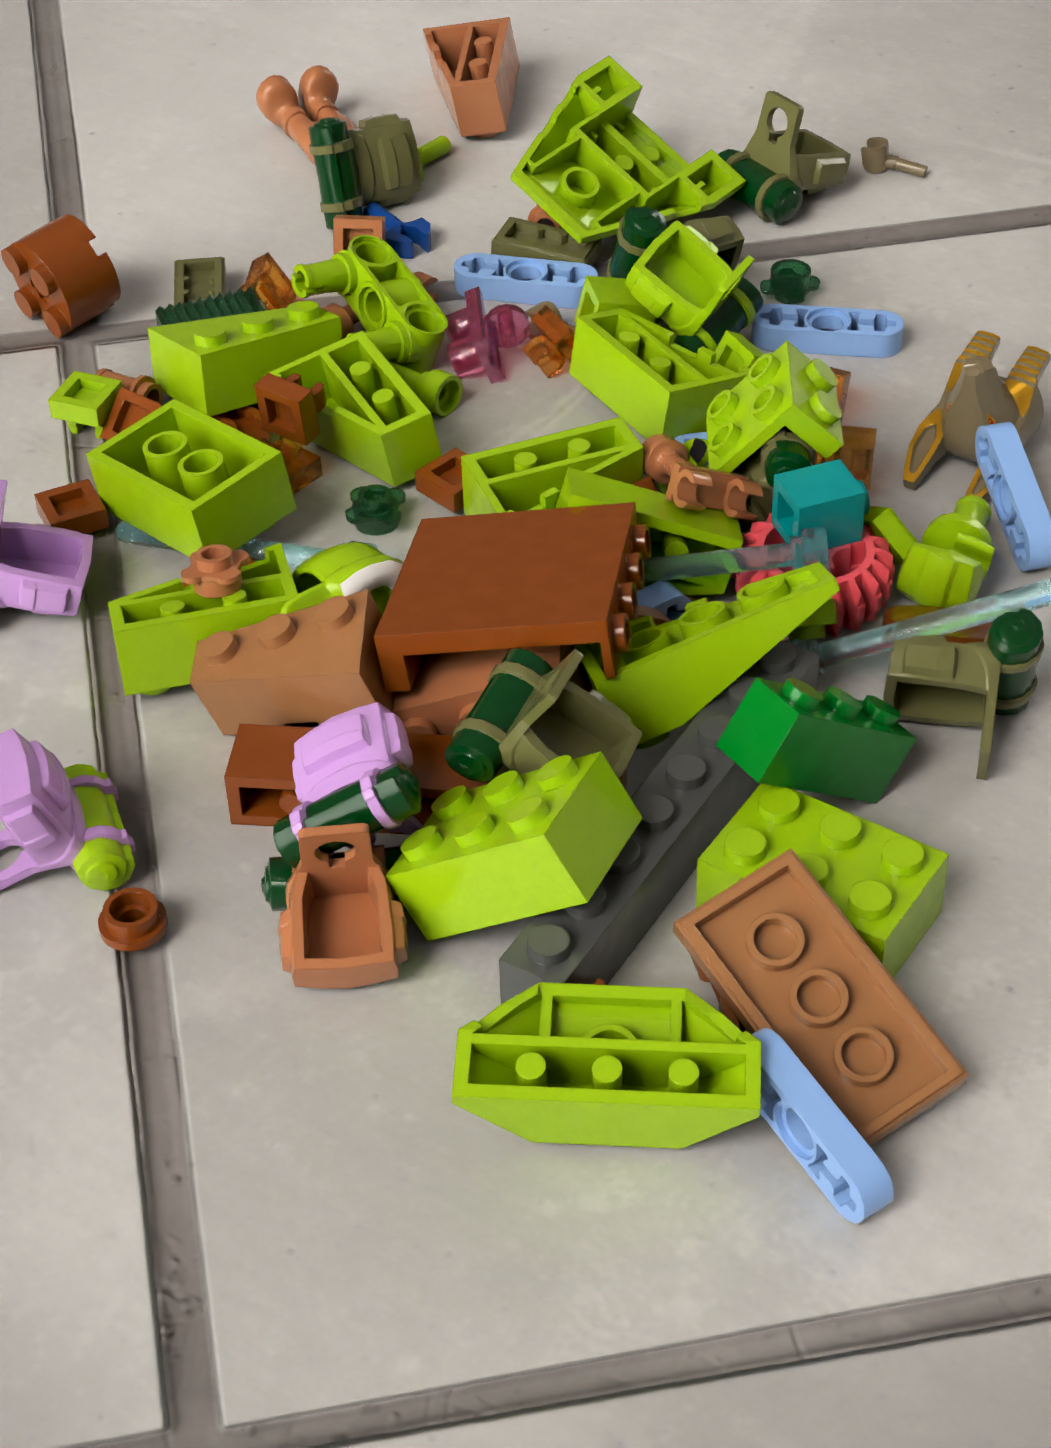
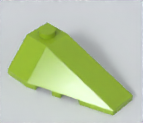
M816 562L747 584L736 594L737 600L726 604L723 601L708 602L707 598H702L687 603L685 606L686 612L678 619L656 626L651 615L630 621L631 648L629 652H621L615 678H605L600 643L577 644L574 648L584 655L580 662L592 689L606 696L608 701L632 718V724L643 732L636 749H645L661 743L669 736V731L683 726L840 591L836 578L820 562Z

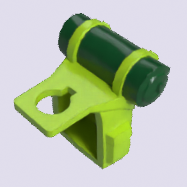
M675 220L652 241L628 273L624 284L630 290V294L646 307L651 314L669 324V328L677 334L674 340L675 344L696 354L698 348L702 346L715 352L726 330L739 333L754 321L755 315L763 307L764 300L761 293L751 282L744 278V275L755 259L748 255L732 271L729 265L717 255L719 249L712 242H709L690 225L684 226L681 222Z

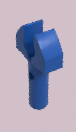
M370 202L365 206L364 216H386V242L400 258H414L413 243L418 244L427 253L430 252L431 226L424 218L404 223L376 202Z

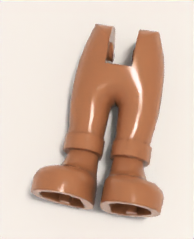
M316 65L304 72L299 83L298 97L290 82L281 75L267 77L257 89L256 101L262 114L270 122L281 127L286 135L297 143L313 164H315L314 157L311 155L309 144H311L309 127L323 118H339L346 121L348 130L357 128L335 106L339 83L336 76L327 67Z

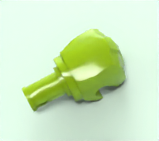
M975 495L963 496L956 503L955 506L957 507H955L954 513L942 514L929 523L922 536V544L913 542L906 554L897 576L896 588L899 592L916 605L942 607L958 611H966L972 606L986 577L995 552L990 534L985 528L990 521L988 518L992 515L991 507L985 499Z

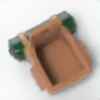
M366 823L299 829L300 861L297 867L292 868L282 856L269 857L264 877L261 879L262 892L272 911H283L280 913L278 926L279 950L283 971L292 974L295 987L317 989H348L398 978L399 964L406 961L408 956L407 919L401 902H397L400 899L389 885L385 875L402 854L400 847L385 848L384 844L372 846L369 825ZM330 842H346L354 846L346 852L334 853L330 859L328 853L317 849L319 846Z

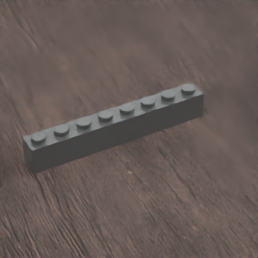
M781 640L702 708L630 797L643 818L589 902L535 915L500 957L501 1004L539 982L593 984L599 978L608 985L697 868V859L760 785L716 746L753 681L758 677L785 683L788 677H792L805 682L817 690L820 654Z

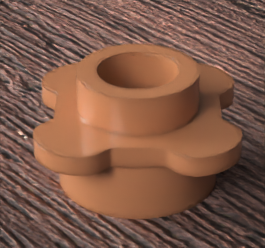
M221 544L202 547L190 555L191 564L189 568L181 571V579L186 584H193L195 593L202 597L219 598L237 592L243 585L241 567L250 562L249 553L244 550L232 551L230 547Z

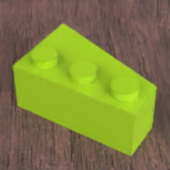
M313 301L294 302L289 304L287 308L147 327L155 383L160 385L163 393L210 417L256 404L257 398L254 385L266 373L342 339L341 317L320 308L319 304Z
M623 308L577 316L569 374L619 417H622L624 421L644 438L648 439L656 434H666L675 438L683 434L707 432L706 413L712 400L723 390L733 389L748 375L750 368L744 366L736 373L715 363L716 352L702 346L698 348L696 354L675 344L674 332Z
M363 330L268 372L283 379L295 373L301 375L302 385L309 389L318 382L324 384L327 402L325 407L317 413L320 434L312 442L393 487H397L409 480H414L416 470L442 456L431 412Z
M617 417L461 456L464 513L466 515L554 509L568 467L631 484L643 478L644 447L622 417Z
M568 467L555 508L635 502L638 525H648L651 540L650 561H643L644 587L658 581H667L684 595L724 594L743 544V537L737 518L728 517L724 510L706 507L700 512L678 508L674 501H669L665 498L664 493Z
M281 542L264 548L265 559L241 567L243 585L237 592L219 598L202 597L195 593L193 584L183 587L182 581L176 578L107 602L125 696L139 693L157 695L166 692L172 687L190 684L197 641L206 639L216 632H230L262 622L272 615L280 614L285 602L298 594Z

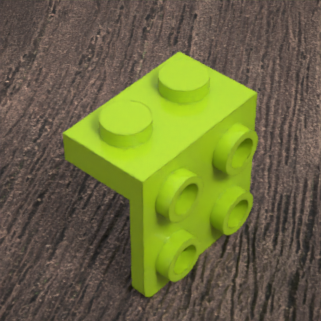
M785 341L772 354L766 353L760 356L751 366L748 375L733 389H726L720 392L707 409L706 426L707 441L709 442V469L731 473L784 426L824 458H829L844 445L840 420L842 412L838 404L836 389L838 381L830 367L818 358L810 360L789 341Z

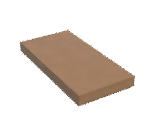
M791 848L674 922V934L750 1034L762 1028H769L776 1032L870 1147L966 1083L969 1076L968 1072Z

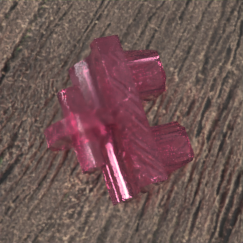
M478 286L465 291L466 308L445 315L448 320L446 333L451 344L446 345L447 355L460 379L485 370L491 384L506 379L501 348H513L523 343L529 335L530 325L525 311L512 304L498 305L486 315L483 294Z

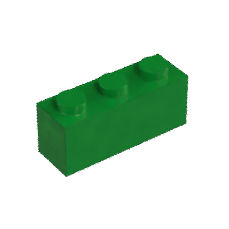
M756 677L716 746L757 783L877 803L917 738L897 722L901 716L900 713L890 704L875 696L866 695L862 701L832 686H828L825 692H821L805 682L792 677H788L785 683Z

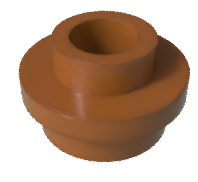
M137 887L121 889L110 895L104 902L102 912L98 918V928L102 940L109 947L120 951H139L148 948L164 936L168 927L167 913L163 904L150 891Z

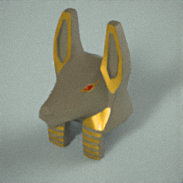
M978 330L954 363L939 404L920 423L909 444L904 465V487L915 490L934 464L946 453L978 463L975 452V436L979 426L1011 422L1018 432L1022 445L1027 443L1040 427L1044 416L1043 399L1038 383L1051 360L1050 353L1038 347L1027 346L1008 377L1004 378L998 376L996 367L992 364V359L1000 345V336ZM978 466L965 496L975 495L988 501L991 497Z

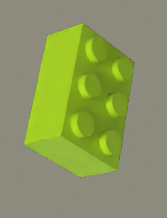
M172 399L86 453L99 497L106 511L188 557L200 548L213 544L226 545L232 551L236 550L261 532L271 529L276 522L297 509L281 451L176 399Z
M601 751L572 759L570 755H562L549 761L540 769L519 775L515 770L507 771L495 777L486 785L468 790L464 785H460L441 794L432 803L431 810L433 813L422 828L411 834L401 844L400 850L402 854L385 877L427 941L588 903L643 817Z
M760 784L697 859L696 908L791 848L894 978L942 912L949 854L794 789Z

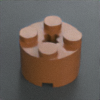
M70 214L54 219L1 251L3 262L13 274L19 287L14 292L19 308L28 318H33L37 315L43 319L50 332L57 338L70 333L110 309V307L115 305L114 302L120 299L121 295L119 279L106 252L97 256L89 244V241L96 238V236L81 220Z

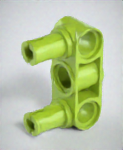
M359 235L350 241L348 249L341 250L333 255L330 260L310 264H297L294 267L295 273L292 274L291 283L294 292L299 298L304 299L313 295L337 292L339 295H342L359 317L361 324L367 330L364 333L388 361L419 373L432 369L448 327V320L443 311L425 290L420 279L413 275L386 241L371 235Z

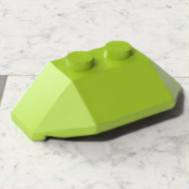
M539 982L502 1003L478 1022L473 1020L458 1029L451 1095L452 1104L530 1142L682 1149L760 1117L761 1041L747 1031L742 1032L724 1014L687 988Z

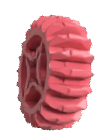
M772 512L769 513L766 522H752L750 532L742 534L743 544L732 575L735 578V590L737 593L747 584L820 562L836 578L840 591L830 598H834L836 601L838 624L825 625V631L833 637L837 638L840 629L843 627L851 631H859L862 621H876L878 611L886 608L887 600L891 596L892 584L894 583L895 565L893 564V555L885 538L876 536L869 525L863 526L862 541L797 557L771 523Z

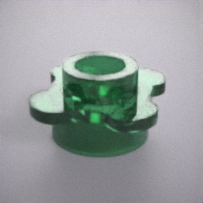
M784 259L775 262L770 269V279L763 280L760 283V291L763 294L774 295L775 299L783 304L802 303L805 301V295L810 291L820 288V279L811 275V267L807 263L796 259Z
M379 484L357 487L350 492V500L353 503L352 507L345 511L346 520L354 524L356 529L363 534L371 536L388 534L398 527L402 519L399 506L406 501V494L400 488H388Z

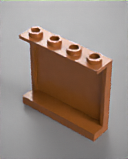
M635 502L421 519L374 634L386 693L411 691L424 654L600 643L605 678H615L621 652H629L631 648L630 621L637 620L638 616L636 590H643L645 582L643 561H650L651 558L649 528L647 524L638 525Z

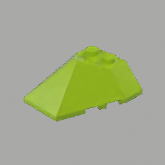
M611 56L605 57L577 75L562 102L556 106L542 132L538 133L510 177L520 189L579 244L617 235L620 219L631 206L636 208L647 206L656 209L665 217V221L713 209L740 190L746 182L739 173L712 149L688 164L633 113L643 86Z

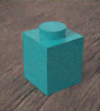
M840 459L774 475L771 523L796 557L862 541L864 515L869 512L870 507L869 495L864 483L859 479L856 480Z

